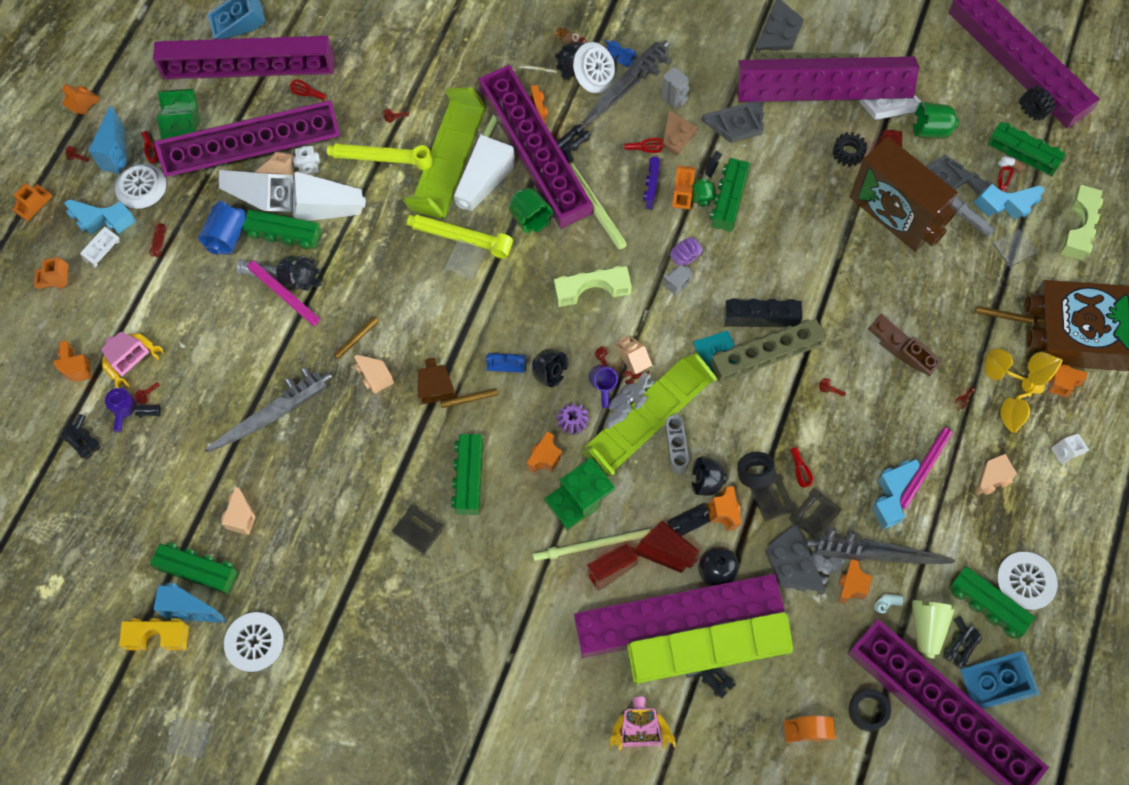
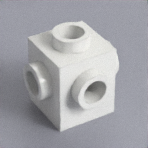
M303 146L295 149L296 156L293 157L295 167H299L300 173L312 174L319 172L318 163H320L318 152H314L313 146Z

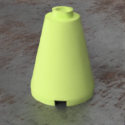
M912 600L918 652H922V657L935 659V655L940 654L955 606L935 602L922 603L923 601Z

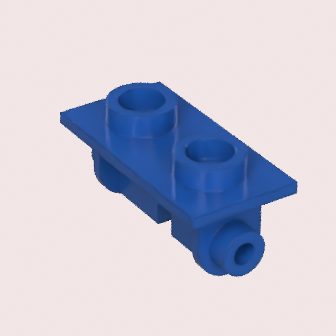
M605 40L607 44L605 48L611 54L613 61H615L618 55L617 63L628 68L634 62L633 59H637L634 50L628 47L624 49L614 40H611V42Z
M488 353L486 356V371L524 373L526 355Z

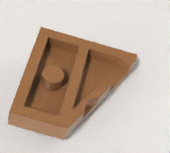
M670 111L663 147L678 156L698 132V127Z

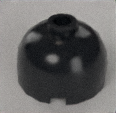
M544 349L532 361L534 378L542 385L550 388L559 385L564 376H561L563 370L567 371L568 368L567 355L556 349Z
M701 456L696 459L692 470L696 483L691 481L694 494L702 496L716 494L723 484L726 483L727 475L724 473L723 466L718 460L711 457Z
M711 547L699 559V576L706 584L715 586L731 583L738 574V559L733 551L727 547Z

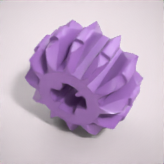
M689 237L675 245L671 250L670 256L678 266L681 264L687 266L701 255L703 249L695 238Z
M574 402L571 407L565 404V409L560 408L558 410L559 415L556 416V420L559 422L557 426L558 428H563V433L569 430L571 436L574 434L573 431L580 434L581 429L585 430L587 428L586 423L589 422V417H587L588 411L582 410V405L576 407ZM571 417L572 419V417H575L576 420L573 419V421L569 420V418Z

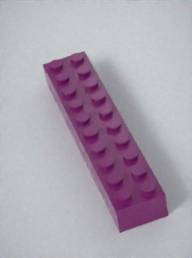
M953 0L949 14L1023 87L1029 90L1033 86H1039V88L1043 87L1044 91L1048 90L1049 95L1052 94L1053 97L1051 99L1055 100V108L1051 114L1064 127L1068 129L1094 110L1100 98L997 0Z
M329 36L154 41L153 61L163 80L334 74V54Z
M915 56L739 60L736 93L738 102L914 99L919 65Z
M510 64L478 78L481 94L510 144L514 147L517 156L541 197L553 209V217L559 228L562 229L591 215L593 208L591 200Z
M327 100L156 140L154 144L164 177L321 141L340 136L341 134L332 100Z
M772 574L574 613V621L583 659L626 650L627 644L635 641L784 613L785 610L776 576Z
M879 619L849 651L848 655L995 785H1036L1050 768Z

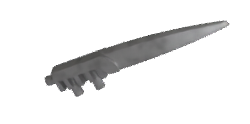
M667 40L663 43L655 41L630 65V68L601 97L584 119L582 125L586 126L609 109L640 82V77L645 79L647 73L657 76L660 72L657 68L659 62L669 65L671 59L668 58L667 47L670 45Z
M307 367L303 368L300 371L305 377L303 381L301 380L295 385L291 377L286 379L284 382L289 390L282 392L283 397H278L245 419L204 451L210 452L228 445L284 416L326 389L325 382L332 378L331 374L326 372L320 376L317 371L311 374Z
M828 527L825 535L818 531L815 539H806V546L815 547L817 555L857 561L868 559L916 564H952L956 561L952 558L918 549L874 542L870 539L860 540V537H855L856 532L854 530H848L845 538H841L840 534L837 533L834 537L836 531L834 527Z

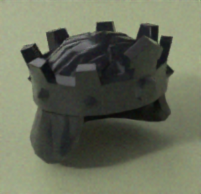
M573 41L567 46H562V50L555 55L558 63L556 69L561 70L563 80L573 76L576 78L574 58L578 49L585 43Z
M305 255L300 257L287 256L278 263L276 276L278 282L288 290L296 288L308 291L311 286L318 287L321 285V280L319 278L316 279L320 269L315 267V260L313 258H306Z

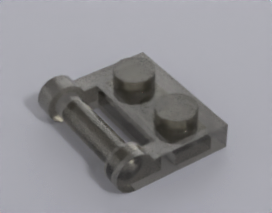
M781 473L776 474L771 484H776L785 507L781 508L771 484L763 488H749L764 522L797 510L795 503H792L786 490Z
M813 488L809 492V497L799 509L789 516V520L815 539L818 531L824 533L842 509L820 491ZM816 500L819 501L821 504L807 521L803 520V515Z
M413 503L394 527L392 533L425 555L442 533L445 525L441 522L437 523L420 511L419 507ZM415 516L434 529L433 532L430 534L411 521L412 517Z

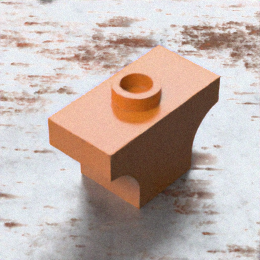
M64 84L62 91L65 93L62 105L74 113L86 115L88 109L93 104H97L100 99L96 94L81 85L76 87Z
M25 183L13 194L16 203L12 210L28 222L53 196L38 184L31 187Z
M1060 365L1058 371L1048 381V392L1068 397L1074 390V386L1080 387L1086 380L1087 372L1073 369L1069 365Z
M548 431L540 443L534 445L531 450L532 455L526 463L527 469L533 473L538 469H546L552 473L562 458V450L554 446V435Z
M729 486L719 493L720 497H713L707 503L711 523H722L727 528V531H733L742 522L740 518V504L737 502L734 486Z
M851 559L845 574H841L838 584L841 586L837 602L846 604L850 598L864 600L868 595L873 576L861 571L859 561Z

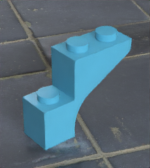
M991 184L979 194L973 203L988 217L994 213L999 214L1004 209L1016 220L1020 216L1024 218L1032 210L1030 207L1036 205L1042 199L1040 195L1045 189L1041 186H1036L1015 193H1006Z
M68 200L64 203L68 208L66 213L72 220L76 218L78 220L76 222L78 227L82 231L86 230L90 235L104 225L120 234L136 222L131 212L121 201L108 208H96L74 200Z
M917 459L912 462L906 460L899 464L898 468H888L881 473L882 475L878 482L886 496L877 499L872 510L883 530L902 522L905 518L900 506V495L919 468Z

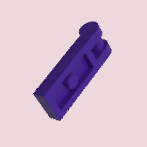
M651 157L649 159L648 172L650 175H647L645 186H648V191L644 190L643 201L646 202L645 209L653 210L660 165L658 157Z

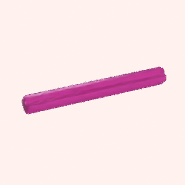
M251 261L247 265V268L312 326H316L319 323L320 319L259 264Z
M944 427L901 495V508L906 509L951 437L952 431Z

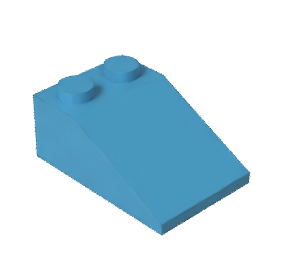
M227 0L207 14L214 39H225L248 33L266 22L260 0Z
M109 106L88 151L100 170L121 174L122 169L125 168L127 163L125 129L114 108Z
M166 583L165 586H158L154 611L165 619L226 623V618L217 610L184 591L177 584Z
M1022 651L960 669L970 699L982 709L1041 695L1027 656Z

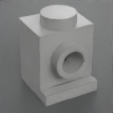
M681 264L677 269L671 270L669 275L663 276V286L677 296L691 283V270Z

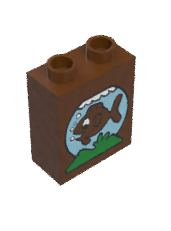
M887 137L863 158L849 198L916 252L925 243H928L931 247L935 246L946 234L947 229L944 227L957 212L951 205L958 192L890 137Z
M1043 280L1035 293H1028L1025 300L1026 316L1034 317L1033 327H1030L1027 332L1026 346L1028 350H1034L1035 354L1038 352L1048 353L1062 359L1061 365H1069L1074 368L1129 371V286Z

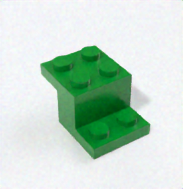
M195 89L159 91L158 97L161 111L156 117L161 139L197 131L201 121Z
M591 457L559 479L560 487L546 496L544 501L568 531L598 510L599 501L615 490V486Z

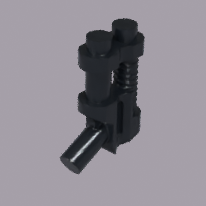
M581 124L574 125L568 133L556 140L568 163L574 161L571 151H576L582 142H587L591 136L588 130L583 131L584 127ZM575 135L579 136L575 140L571 139Z
M78 414L74 424L68 423L61 437L78 452L81 458L89 459L92 455L90 452L92 450L98 451L100 445L96 438H92L89 435L90 432L87 429L81 428L86 416ZM82 440L87 443L85 446L80 444Z
M961 616L953 621L959 628L960 633L954 634L952 637L953 642L943 651V658L949 662L953 659L955 661L954 666L961 669L962 666H966L976 645L981 642L982 635L972 625L967 627ZM960 645L965 648L961 655L957 653Z
M720 667L685 674L686 678L700 674L703 677L702 682L704 684L707 683L714 691L713 694L721 699L727 694L726 688L731 691L736 686L733 682L734 679L731 676L729 677ZM715 674L723 680L724 683L722 685H719L712 678Z

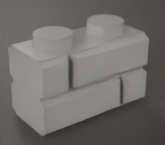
M676 67L669 70L663 76L661 96L674 109H677L680 105L683 106L687 102V92L689 91V78L685 74H681V71Z

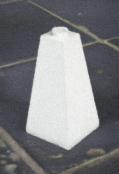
M480 135L454 195L455 203L459 208L473 211L515 168L513 146Z
M219 170L220 189L264 211H292L293 175Z
M300 172L294 173L292 205L293 218L313 221L361 215L362 208H365L366 200L365 197H362L361 189Z

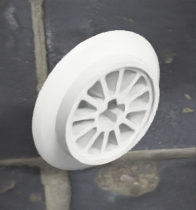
M595 42L585 43L578 49L574 58V72L578 82L584 89L592 93H602L611 86L615 76V65L611 54L604 46Z
M138 164L131 166L122 172L116 181V197L125 206L138 209L151 206L163 196L167 184L166 177L154 165Z
M1031 552L1011 554L1004 559L998 570V584L1001 592L1024 609L1035 610L1048 605L1056 595L1058 587L1056 573L1052 566L1037 554ZM1033 568L1037 571L1035 574H1032ZM1040 574L1041 578H1035V576ZM1025 577H1027L1028 581H1031L1029 585L1022 581ZM1017 584L1018 587L1013 589L1011 585ZM1019 588H1021L1020 595L1016 593Z
M260 612L245 614L236 619L226 632L224 639L226 657L233 666L247 672L263 670L270 666L280 655L284 641L283 631L279 623L268 614ZM249 627H252V634L248 630ZM265 628L268 629L267 632H265L264 634H262V633H263V630H264ZM244 631H246V633L248 634V636L245 637V636H243V635H241V634H242ZM271 634V639H265ZM256 637V639L259 641V644H255L253 647L250 644V641H254ZM239 638L245 640L244 642H238ZM265 643H271V646H270V647H267V646H265V645H263V644H265ZM238 646H245L242 649L238 650ZM261 648L267 649L268 652L264 655ZM247 651L245 657H242V654ZM257 651L261 654V658L257 659ZM253 652V659L250 660L249 657Z

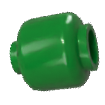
M708 179L695 180L691 186L693 188L692 202L698 204L699 207L709 206V202H712L715 198L713 184L708 182Z

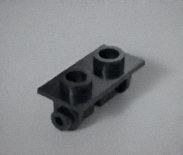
M701 504L668 520L667 523L677 539L709 523V511L706 506L703 507Z

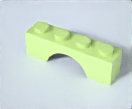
M1080 185L1075 192L1071 209L1081 218L1082 228L1068 232L1063 240L1061 255L1082 261L1086 255L1091 253L1093 244H1090L1091 239L1093 240L1096 234L1094 226L1100 217L1098 209L1101 208L1103 198H1101L1102 190Z
M616 266L608 270L599 269L591 273H578L575 276H561L554 279L558 307L577 304L580 294L592 287L603 288L612 297L631 294L632 285L627 266Z

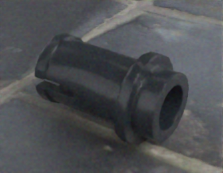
M139 403V405H135V416H139V418H143V416H160L161 414L160 404L143 405Z

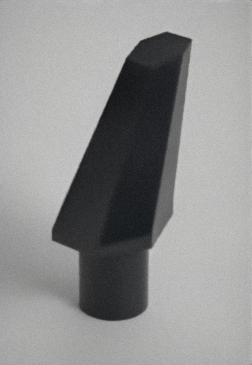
M715 151L712 157L707 158L705 174L709 178H711L719 164L717 160L722 154L718 151Z

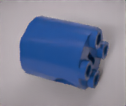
M218 201L217 204L212 206L211 212L198 235L199 242L208 252L214 255L231 254L243 229L242 226L246 219L245 212L239 208L234 209L223 201Z

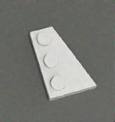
M914 95V99L859 100L860 104L874 120L914 113L919 102H921L916 95Z

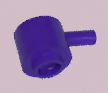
M596 365L589 372V382L594 388L601 391L602 408H608L609 391L616 387L618 376L612 368L605 365Z
M115 388L107 393L105 405L115 415L113 431L119 433L122 429L123 418L130 416L134 412L136 403L125 389Z

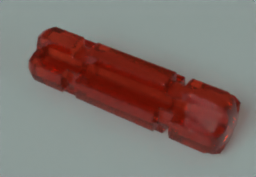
M157 223L155 227L156 231L151 243L153 247H150L149 251L152 257H159L161 254L160 249H162L165 238L163 234L166 233L167 229L163 223Z

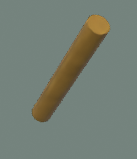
M976 306L975 313L1028 324H1033L1034 317L981 306Z
M373 316L333 354L335 358L339 360L379 322L378 319Z
M494 388L440 401L441 408L497 396V390Z

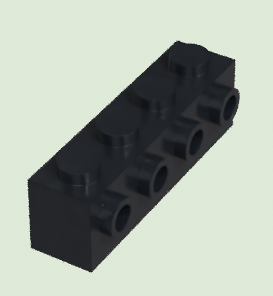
M732 298L725 301L724 327H794L799 325L802 320V301H796L795 299L779 301L776 299L739 300Z

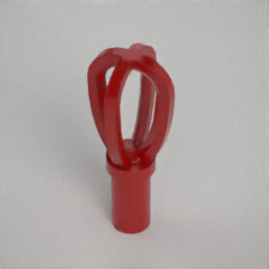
M294 79L290 84V90L296 95L315 97L323 101L326 99V94L316 91L302 80Z
M143 131L141 134L144 140V154L148 162L153 164L159 161L157 150L150 139L148 131ZM150 147H151V148L153 149V151H154V158H150V155H149V148H150Z
M653 137L638 143H624L625 150L659 153L663 148V142L660 138ZM645 148H659V149H658V150H649V149H645Z
M1003 166L999 171L998 189L1003 192L1007 190V186L1012 180L1014 174L1012 167ZM1007 170L1008 178L1005 185H1003V173Z
M794 447L790 449V452L794 459L798 484L804 488L810 487L814 480L812 472L804 463V460H802L798 448ZM800 466L807 476V479L809 481L808 483H806L803 480L800 471Z

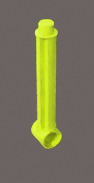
M337 143L327 147L328 156H334L335 159L413 164L420 170H427L433 164L429 148L423 145L417 146L413 150Z
M419 214L416 216L409 215L407 219V225L413 227V230L423 231L490 250L492 255L501 259L508 257L513 244V239L502 233L491 236L419 216Z

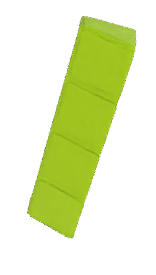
M469 87L447 88L445 91L450 102L430 152L433 164L429 169L423 170L414 196L405 197L403 200L406 206L413 212L441 219L447 216L454 197L453 193L457 189L465 167V161L468 159L476 137V131H478L485 113L484 102L476 91Z
M696 352L687 354L646 390L645 394H642V396H647V400L639 409H634L636 403L633 402L630 405L631 411L623 421L613 425L610 429L605 427L581 449V453L587 459L592 457L606 476H613L615 474L614 471L666 424L669 416L676 415L709 383L715 382L717 380L716 376Z
M784 612L635 641L627 644L626 651L633 684L638 686L644 682L780 655L789 656L793 651L788 616Z

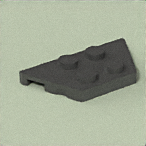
M775 0L755 47V52H760L761 49H770L771 51H778L780 49L792 50L804 19L782 0Z
M754 101L703 114L701 120L730 143L758 136L763 132L764 101Z
M795 524L766 548V556L779 587L795 588L804 592L808 589L818 591L819 595H824L826 592L824 584L798 525Z

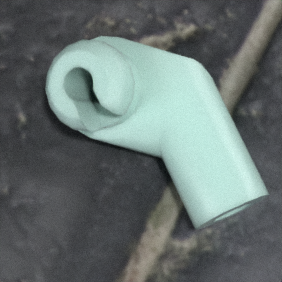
M883 594L875 602V610L882 614L891 605L902 606L903 596Z

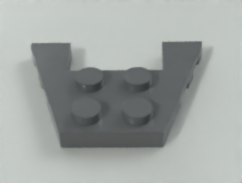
M943 155L926 166L955 190L967 183L979 196L984 189L992 184L990 181L986 182L979 178L980 175L975 172L967 171L964 169L965 166L947 155Z

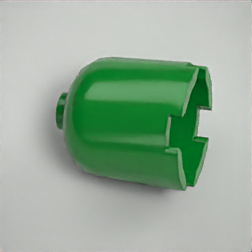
M926 101L919 102L914 114L917 115V122L913 123L914 136L920 138L945 139L951 136L958 127L959 118H957L955 109L949 105Z
M523 188L516 191L509 201L508 207L511 215L526 234H529L531 231L538 233L550 223L548 221L550 216L554 215L551 206L533 188Z

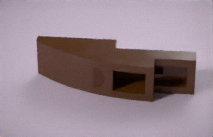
M882 314L878 315L868 327V330L881 340L879 344L907 365L928 376H931L942 362L917 339L906 336Z

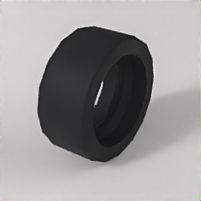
M751 452L741 457L737 463L739 480L746 487L763 488L771 484L776 477L775 462L767 453ZM753 466L767 468L765 472L760 474L746 472L747 469Z
M866 689L857 693L850 701L848 708L849 717L853 724L860 730L867 732L877 731L887 724L891 716L890 702L885 695L873 689ZM864 698L875 699L881 705L882 715L875 723L865 722L858 715V704Z

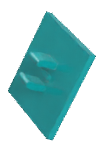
M728 330L693 341L697 354L713 373L714 371L710 365L712 356L720 351H729L735 346ZM729 360L731 364H737L734 360Z

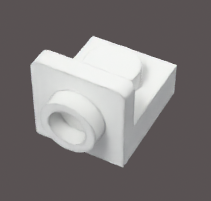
M1079 434L1064 438L1052 447V451L1061 464L1089 451Z

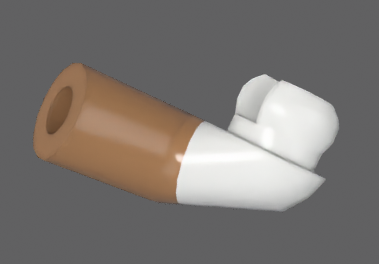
M1003 156L998 161V165L1001 168L1009 165L1018 174H1021L1026 169L1023 164L1012 157Z

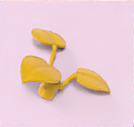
M992 349L988 352L985 359V373L990 379L1001 380L1006 373L1023 381L1022 388L1026 393L1018 395L1016 399L1007 398L1001 406V419L1011 432L1017 433L1030 414L1028 403L1021 398L1031 397L1032 393H1043L1045 384L1058 371L1063 361L1062 359L1044 352L1034 354L1028 362L1030 373L1028 378H1025L1008 370L1013 364V359L1007 351Z

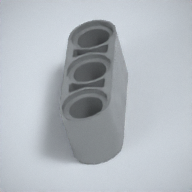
M671 415L667 418L665 425L669 463L673 473L682 474L687 470L689 463L684 423L680 416ZM676 424L679 428L672 429L669 425ZM679 442L682 446L674 447L672 443ZM681 460L684 462V465L678 466L675 464V461Z

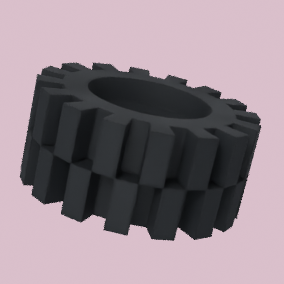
M1033 86L1020 98L1021 109H1025L1024 113H1028V117H1033V120H1043L1055 108V100L1051 99L1053 97L1052 94L1049 95V91H1044L1043 87Z
M845 132V135L841 134L837 137L832 154L835 160L838 159V164L843 162L842 166L848 164V167H851L852 164L857 166L858 163L862 162L867 150V143L864 142L863 137L859 138V134L854 136V132H851L850 135L848 132ZM851 146L856 149V152L848 153L844 151L843 147Z

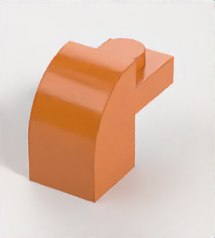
M677 165L672 207L690 209L693 191L691 186L694 183L696 167Z
M60 257L42 260V269L35 270L34 287L37 289L52 286L58 289L64 288L68 281V264Z
M67 341L59 342L60 349L57 351L59 360L53 361L56 369L70 381L92 379L90 361L84 354L74 356L73 347Z
M805 716L783 721L786 743L836 740L832 717Z

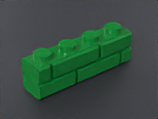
M1001 121L987 144L1053 177L1066 155L1060 148L1052 147L1046 144L1044 140L1036 139L1026 131H1020L1013 128L1011 124Z
M729 158L728 164H724L722 174L725 176L724 179H720L718 185L720 194L715 195L713 203L716 205V209L711 210L709 220H712L713 228L729 232L733 231L749 172V162Z
M250 209L242 226L247 237L251 239H257L258 237L270 243L278 241L286 246L298 245L305 250L309 248L316 249L321 234L319 223Z
M459 434V439L455 440L454 450L458 452V456L453 461V470L457 471L456 477L452 479V489L456 490L455 496L451 497V508H454L457 515H479L483 437L481 434Z
M167 542V545L161 543L158 545L155 555H153L150 566L155 570L225 594L230 592L232 583L237 576V571L233 568V564L227 561L215 562V558L205 554L203 557L197 556V552L188 548L185 551L179 550V546Z
M967 566L960 571L948 587L955 598L965 600L969 603L970 609L977 613L981 612L986 616V620L990 624L1000 626L1004 629V634L1009 638H1016L1017 640L1021 638L1036 618Z

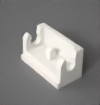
M104 227L83 249L80 255L86 263L89 262L96 268L98 266L97 263L114 244L120 242V238Z

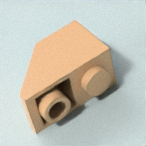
M275 152L255 172L294 175L293 155Z
M631 336L622 337L619 342L614 344L628 369L635 374L652 366L645 346Z
M360 355L354 356L356 361L354 367L358 374L362 373L365 377L362 381L367 390L371 388L375 394L394 384L393 378L383 361Z
M1006 454L989 460L983 466L975 490L976 495L982 493L988 495L994 492L995 488L1000 485L1004 488L1013 483L1012 480L1017 476V473Z
M235 487L234 492L229 496V505L227 511H224L222 514L221 522L227 530L249 535L255 515L240 488Z

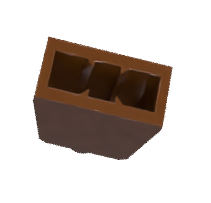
M435 358L426 359V368L418 370V399L420 405L455 398V391L445 365L437 366Z

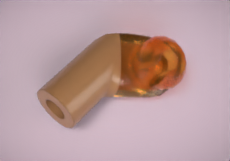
M559 27L556 30V35L563 43L568 44L579 40L577 33L571 34L566 28Z

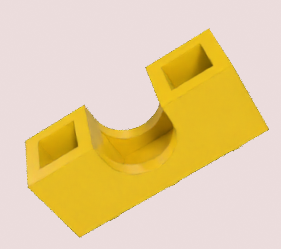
M131 618L129 621H122L119 647L124 650H146L148 639L152 635L160 634V647L163 649L186 651L189 626L182 619H170V622H162V619L153 618L150 619V622H142V619Z

